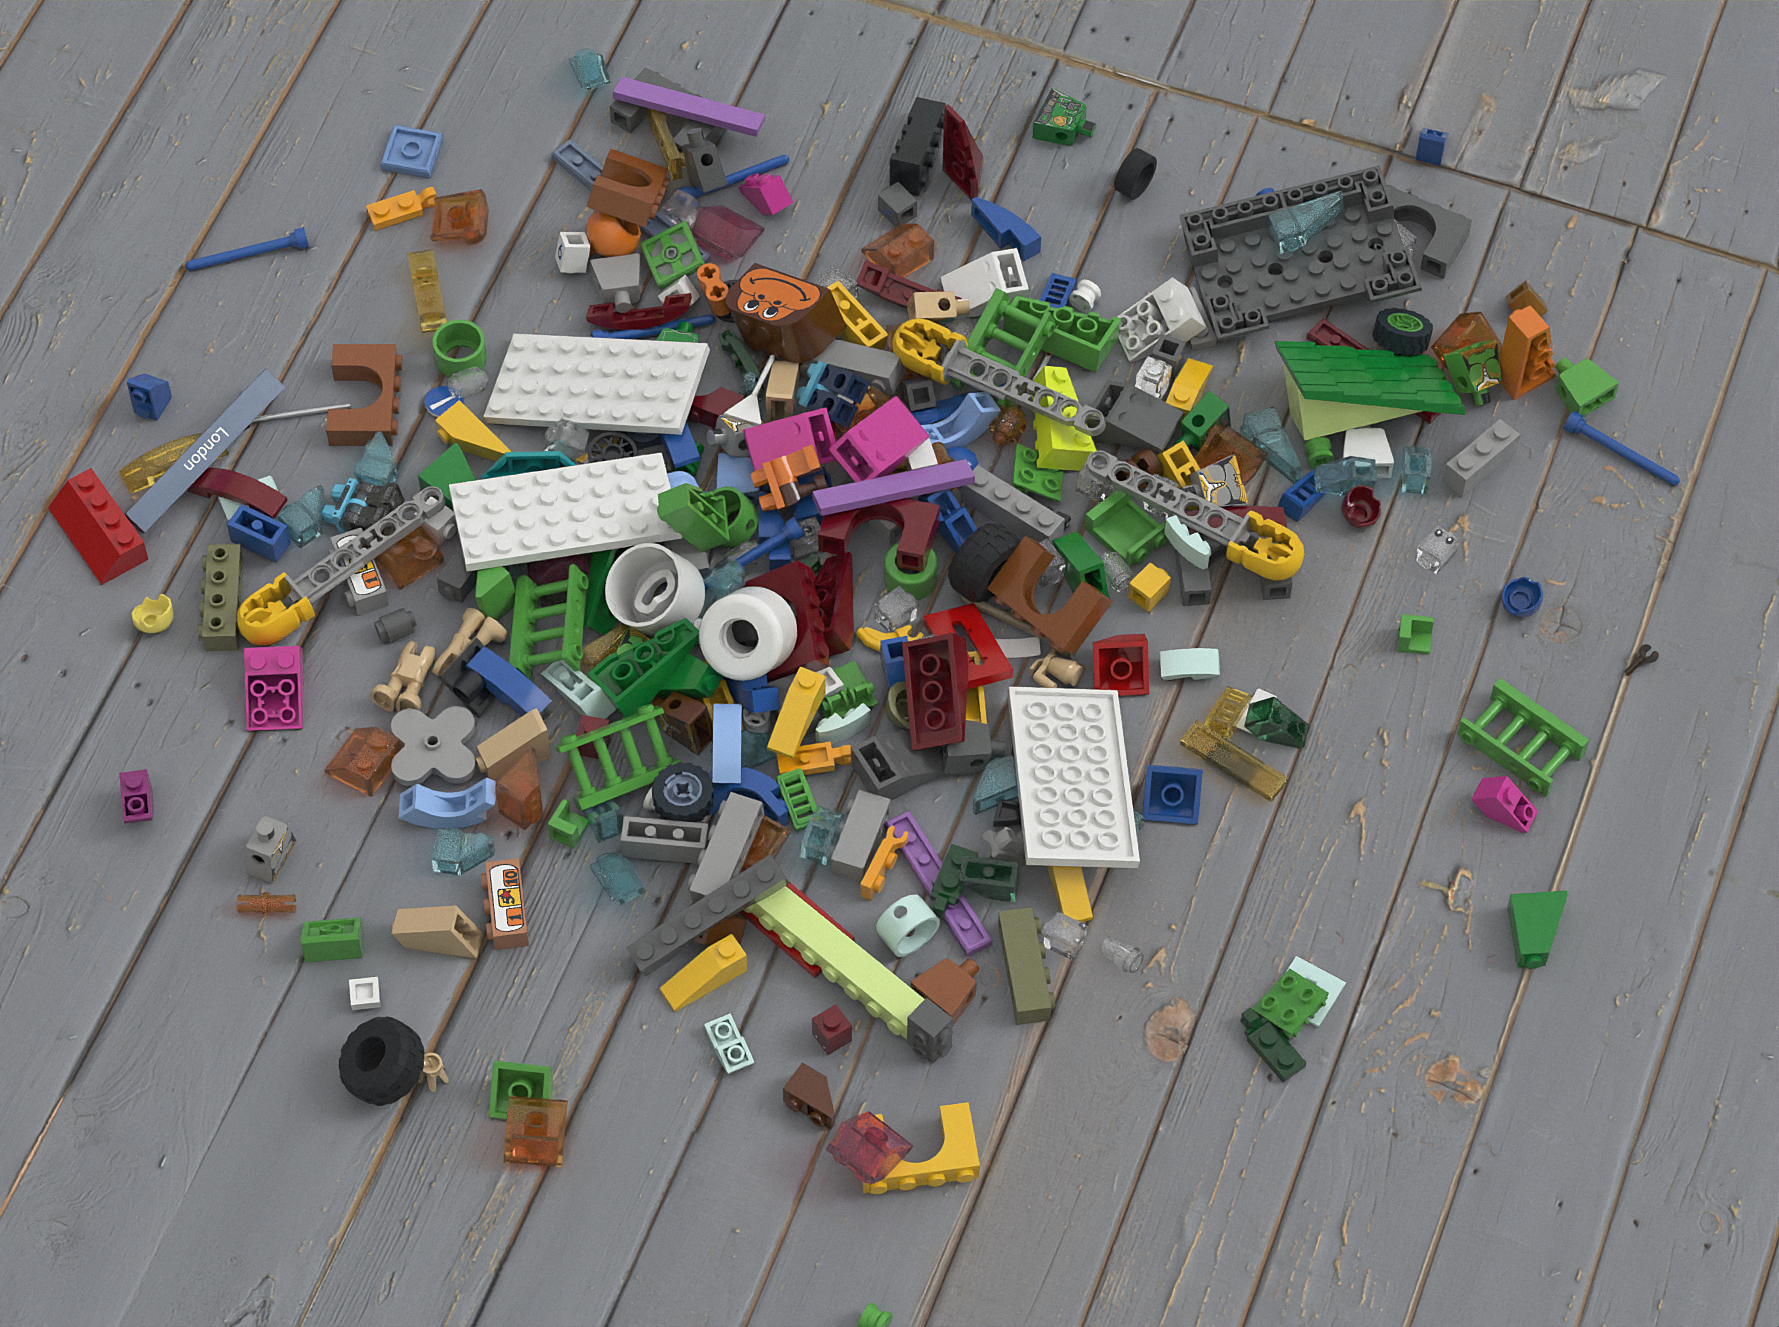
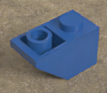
M148 374L129 378L127 386L134 413L142 418H151L158 421L172 398L169 382Z
M907 636L880 641V659L888 690L897 682H906L902 643L908 642Z

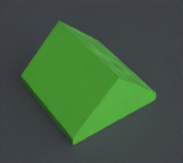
M502 566L479 569L477 572L475 596L477 604L485 619L489 616L498 621L514 607L516 591L511 575Z
M361 917L305 921L301 934V946L305 962L362 958Z
M494 1060L489 1117L547 1124L554 1087L552 1067Z

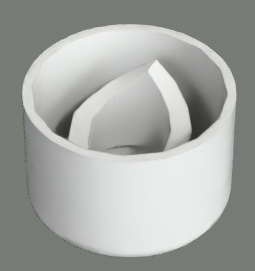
M643 543L626 550L614 562L607 576L605 595L610 611L619 621L654 638L657 631L684 618H687L694 624L704 605L705 585L700 572L691 562L659 544ZM667 581L668 586L661 595L653 598L654 592L659 585Z
M762 587L741 588L717 600L706 611L699 629L700 647L709 665L727 678L742 681L759 678L780 666L792 653L797 639V624L790 606L781 596ZM746 620L755 627L759 638L756 647L743 646L734 639L731 627L735 621Z

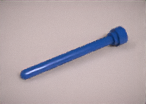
M783 154L727 175L725 177L728 185L705 193L697 187L683 186L675 189L676 200L681 208L691 206L697 197L743 181L752 174H761L783 166L789 162V157Z
M302 227L294 229V232L289 233L290 236L187 261L185 267L187 270L193 271L293 246V248L298 247L300 250L308 248L309 244L305 229Z
M708 314L671 321L651 328L623 330L613 333L595 330L591 331V337L637 339L658 335L665 328L677 330L678 323L682 321L692 324L693 328L711 325L714 323L715 317Z
M1573 411L1563 427L1564 430L1571 434L1577 433L1579 435L1582 433L1669 484H1679L1680 478L1677 475L1586 424L1587 421L1583 419V415Z
M793 517L786 521V525L782 527L783 530L704 578L705 590L788 539L789 541L793 539L797 541L805 536L796 518Z

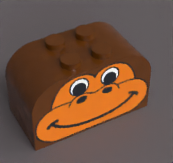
M754 263L726 295V304L744 343L754 351H761L770 356L774 355L775 358L788 362L802 363L816 358L847 327L830 289Z

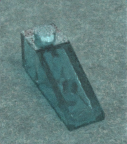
M1341 190L1268 215L1269 230L1280 254L1295 251L1305 246L1344 209L1343 193Z
M1274 406L1244 414L1243 425L1240 426L1242 439L1248 442L1254 453L1293 484L1301 479L1302 467Z

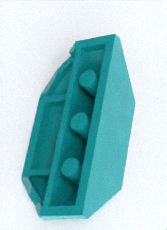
M560 451L506 452L481 476V480L576 466V464Z

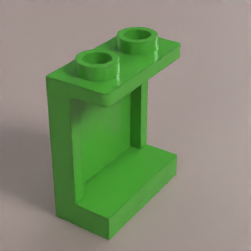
M1119 489L1086 513L1085 530L1129 569L1136 563H1142L1156 547L1161 548L1168 540L1165 535L1166 522L1164 521L1159 525L1131 500V495Z

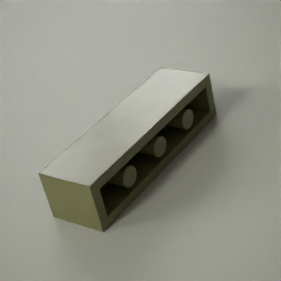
M1032 907L999 911L998 929L1016 1025L1050 1021L1051 1010L1055 1009L1056 1005L1054 993L1048 992L1047 984H1051L1049 967H1044L1042 959H1046L1044 942H1039L1037 935L1041 934L1039 917H1034Z

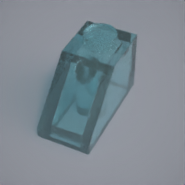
M1012 755L1005 758H996L986 765L973 797V813L975 815L997 807L999 798L1009 801L1019 798L1015 760Z

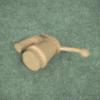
M1052 647L1051 652L1045 658L1034 662L1030 667L1029 675L1032 676L1034 674L1033 680L1043 688H1057V684L1045 676L1049 673L1065 685L1075 686L1082 676L1083 667L1078 665L1076 661L1057 657L1056 649Z

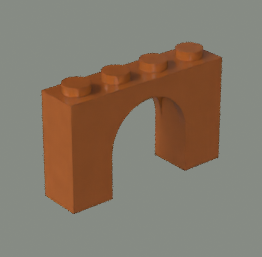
M610 149L601 176L597 175L586 207L646 227L649 219H655L668 189L670 178L666 176L669 168Z
M333 344L331 367L334 381H367L378 386L382 392L373 404L364 408L328 409L326 432L329 446H393V435H398V420H394L395 414L400 412V400L396 398V392H401V376H397V373L403 367L402 355H398L396 344Z
M1024 536L987 589L995 594L992 598L994 601L1005 608L1008 605L1013 609L1011 614L1023 623L1026 620L1033 625L1030 629L1042 638L1045 636L1052 640L1050 645L1062 654L1066 650L1075 655L1113 601L1094 586L1082 581L1060 610L1052 614H1041L1034 602V590L1039 578L1052 562L1055 555L1037 541Z

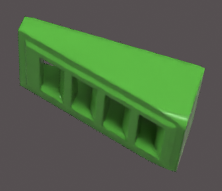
M798 768L778 775L776 782L780 785V797L789 809L788 815L795 831L821 824L822 819L802 769ZM802 791V794L791 798L789 797V795ZM804 802L807 803L806 805H803V806H800V807H797V808H794V807H793V806H795V805H798V804H801V803H804ZM809 811L812 814L800 819L797 818L798 815L807 813Z

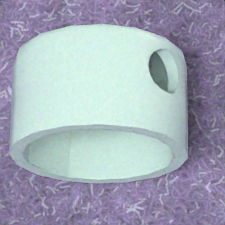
M916 894L908 895L899 899L884 911L876 924V932L897 957H904L920 949L932 938L940 925V920L921 897ZM904 907L907 909V912L900 919L894 916L896 908ZM915 928L914 934L910 937H906V935Z

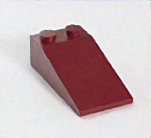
M949 633L903 642L912 751L965 742L968 685L966 638Z

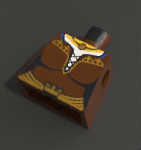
M677 691L673 692L666 700L657 697L653 701L654 707L659 706L663 708L664 713L659 715V719L665 734L694 754L699 755L713 740V726L707 705Z

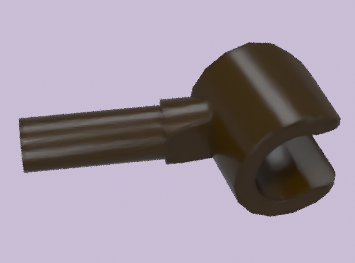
M1648 644L1642 645L1639 649L1640 656L1624 673L1629 676L1645 661L1648 663L1655 662L1659 657V653L1654 651L1650 656L1646 657V653L1652 647Z

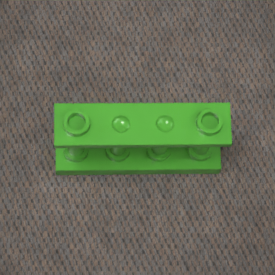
M996 288L967 341V349L1020 372L1021 376L1026 378L1046 338L1051 337L1053 334L1056 320L1048 311L1044 313L1042 319H1039L1011 306V299L1006 292ZM1007 315L1035 328L1036 330L1031 340L1026 342L998 329L1001 317ZM995 338L1023 351L1024 353L1017 366L986 352L985 347L989 340ZM973 368L972 371H971V375H972V376H975V377H978V376L974 375V372H973L974 368ZM953 377L949 382L952 387L960 391L963 390L965 385H968ZM999 398L997 404L1003 411L1007 412L1010 406L1015 405V402L1008 399L1004 401Z
M575 564L570 565L569 579L538 586L527 575L517 577L509 664L525 675L530 681L534 666L564 660L574 671H580V660L583 657L582 636L586 589H588L589 582L587 576ZM567 591L566 603L538 608V600L541 596ZM566 614L565 626L536 632V623L539 619ZM564 637L563 649L533 655L536 643Z
M1499 678L1493 685L1490 697L1493 703L1474 723L1463 717L1460 721L1457 735L1461 737L1463 742L1473 745L1527 783L1531 790L1547 797L1550 794L1553 779L1550 776L1568 756H1572L1579 761L1586 753L1589 739ZM1501 709H1505L1514 715L1515 718L1494 739L1484 732L1483 729ZM1523 725H1528L1538 733L1517 755L1505 745ZM1546 740L1551 741L1560 749L1541 770L1527 762Z
M647 704L639 707L637 714L577 737L574 733L560 738L561 743L554 745V748L559 753L567 751L581 789L579 790L580 795L573 797L576 808L584 810L651 784L662 769H666L668 765L682 762L678 758H672L671 755L668 756L657 726L655 716L663 714V708ZM642 721L645 722L658 758L656 760L657 765L646 768V765H642L629 729L630 726ZM619 731L632 770H630L631 775L621 778L620 775L617 776L603 738ZM593 741L606 777L605 785L596 789L594 785L591 786L577 748Z

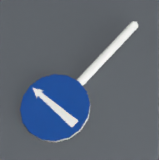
M439 386L431 389L426 394L425 407L430 414L439 417L457 401L460 400L464 404V398L455 388Z

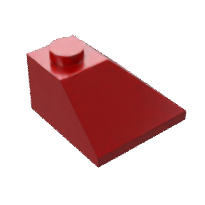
M1145 633L1115 635L1093 642L1094 690H1117L1118 696L1149 694L1148 640Z

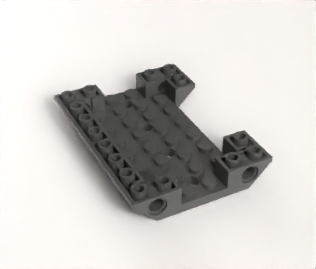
M1380 165L1180 215L1189 259L1208 320L1218 341L1269 329L1268 321L1364 297L1370 303L1422 291L1408 246L1404 247L1394 219V206ZM1372 244H1380L1383 246L1380 250H1372L1369 248ZM1324 256H1329L1332 258V261L1328 263H1322L1319 261V259ZM1280 269L1282 273L1274 276L1269 274V271ZM1223 281L1232 283L1228 288H1221L1219 286Z

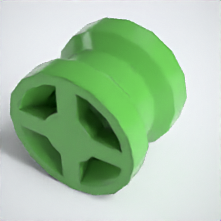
M1316 437L1306 442L1304 448L1306 454L1309 455L1307 461L1310 468L1324 469L1333 464L1334 455L1330 451L1331 442L1328 438Z
M870 1302L863 1311L857 1327H888L893 1314L889 1311L882 1312L876 1304Z

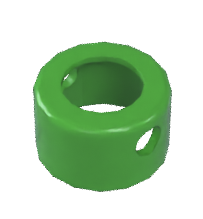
M451 320L442 324L436 330L432 339L435 364L440 372L447 377L464 379L476 375L484 367L487 360L485 338L479 326L471 321ZM464 346L474 351L472 355L461 359L446 356L455 347Z
M724 486L713 491L715 497L719 495L725 496L727 518L733 512L740 510L738 517L728 526L730 541L722 544V546L735 547L742 545L756 531L759 523V512L755 504L736 488Z
M899 542L894 544L887 551L884 559V583L886 588L896 598L906 601H916L927 597L937 584L938 561L935 552L931 548L924 572L906 574L901 572L895 565L897 563V547Z

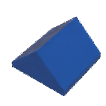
M1147 764L1142 820L1198 824L1203 769Z

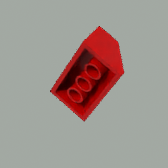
M92 468L67 480L48 509L99 583L103 585L147 561L148 556L144 541Z

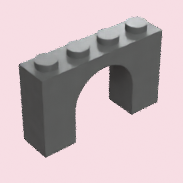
M646 67L634 79L703 98L684 89L682 85L664 78L659 72H654ZM615 100L610 105V118L613 124L632 133L650 113L656 110ZM689 119L687 124L673 138L676 159L685 163L682 146L690 143L687 135L689 130L702 128L704 138L715 144L727 129Z
M1387 185L1394 206L1395 222L1413 221L1427 228L1432 235V240L1423 253L1421 270L1444 279L1469 236L1472 220L1462 214L1442 208L1440 205L1420 199L1416 195L1408 194L1391 185ZM1372 244L1369 248L1374 250L1377 244Z
M1250 532L1251 537L1246 544L1243 543L1241 546H1245L1248 550L1258 554L1253 549L1259 537L1263 539L1267 537H1261L1257 532ZM1200 535L1202 541H1206L1211 549V556H1209L1208 568L1206 569L1195 566L1175 549L1183 606L1210 604L1212 588L1209 568L1214 562L1226 558L1227 546L1206 535ZM1259 575L1263 600L1290 598L1292 590L1291 577L1285 580H1271Z

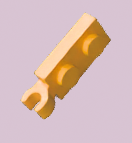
M434 187L425 188L419 195H416L415 190L366 205V209L376 231L423 216L424 208L438 205L437 194Z
M830 741L799 746L793 759L776 753L779 775L798 768L802 769L804 775L835 771L834 763L850 765L851 745L832 748Z
M891 826L888 829L886 839L884 838L860 883L861 897L872 901L875 893L881 892L886 879L884 875L887 869L891 870L897 860L895 850L904 847L908 843L907 831L903 833L901 838H894L895 827Z

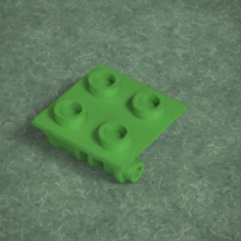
M1017 443L1012 480L1014 485L1012 487L1025 495L1028 491L1060 503L1063 470L1037 468L1039 452Z
M856 661L832 669L844 684V690H840L839 693L831 697L825 696L819 708L827 719L834 713L843 719L850 709H856L862 703L868 708L878 705V701L873 694L875 692L874 686L871 681L867 683Z
M1289 968L1252 1010L1283 1030L1282 1034L1290 1040L1292 1037L1298 1036V1032L1304 1027L1302 1023L1305 1025L1309 1024L1308 1017L1313 1019L1315 1017L1314 1014L1322 1006L1326 1005L1325 1001L1328 999L1329 993Z

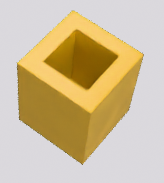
M1149 563L1129 583L1128 598L1149 613L1169 593L1171 577L1164 569L1157 568L1152 563Z

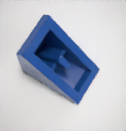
M1423 128L1420 133L1415 160L1440 165L1449 133Z

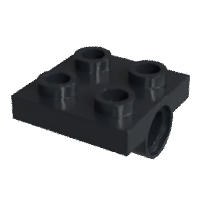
M478 638L472 639L438 676L475 716L480 715L495 698L486 688L485 680L474 670L465 667L474 655L485 646Z

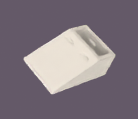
M1017 248L991 252L940 277L943 291H953L955 296L969 300V315H957L955 320L981 316L996 288L1006 292L1011 299L1010 304L1016 296L1028 298L1029 288Z
M1173 277L1117 316V318H1122L1118 338L1129 362L1152 355L1161 333L1187 342L1207 328L1188 287Z

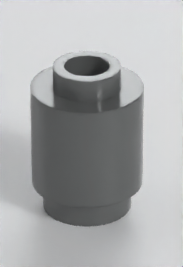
M404 608L381 616L379 621L374 622L375 629L382 643L385 641L392 642L414 633L413 627L417 626L412 612H406Z

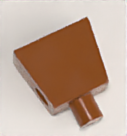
M945 958L911 981V989L924 999L928 998L953 1018L954 1025L976 995L977 983L972 977L980 969L970 958L966 959L960 966L956 965L951 959Z

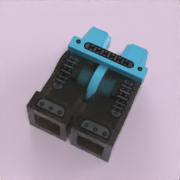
M349 478L346 485L335 484L332 490V498L338 503L336 506L325 505L322 516L325 522L335 524L340 533H346L358 528H362L364 532L402 505L405 499L398 484L387 483L386 486H379L366 481L358 482L357 479ZM392 526L384 528L381 534L388 536Z

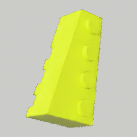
M1044 366L1033 380L1078 401L1066 368ZM1050 396L1043 397L1039 405L1045 408L1053 404L1054 399ZM1067 407L1062 414L1066 418H1071L1076 414L1077 409L1075 407ZM1035 412L1033 429L1037 430V440L1035 441V449L1039 451L1037 468L1082 471L1087 465L1088 456L1096 451L1092 437L1075 430L1074 426H1066Z

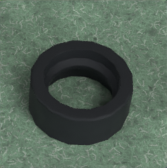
M1139 148L1132 150L1124 159L1117 172L1114 182L1115 190L1133 200L1138 198L1146 190L1153 178L1157 166L1156 157Z

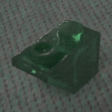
M1271 697L1249 704L1244 727L1261 741L1301 749L1305 746L1309 724L1276 697Z

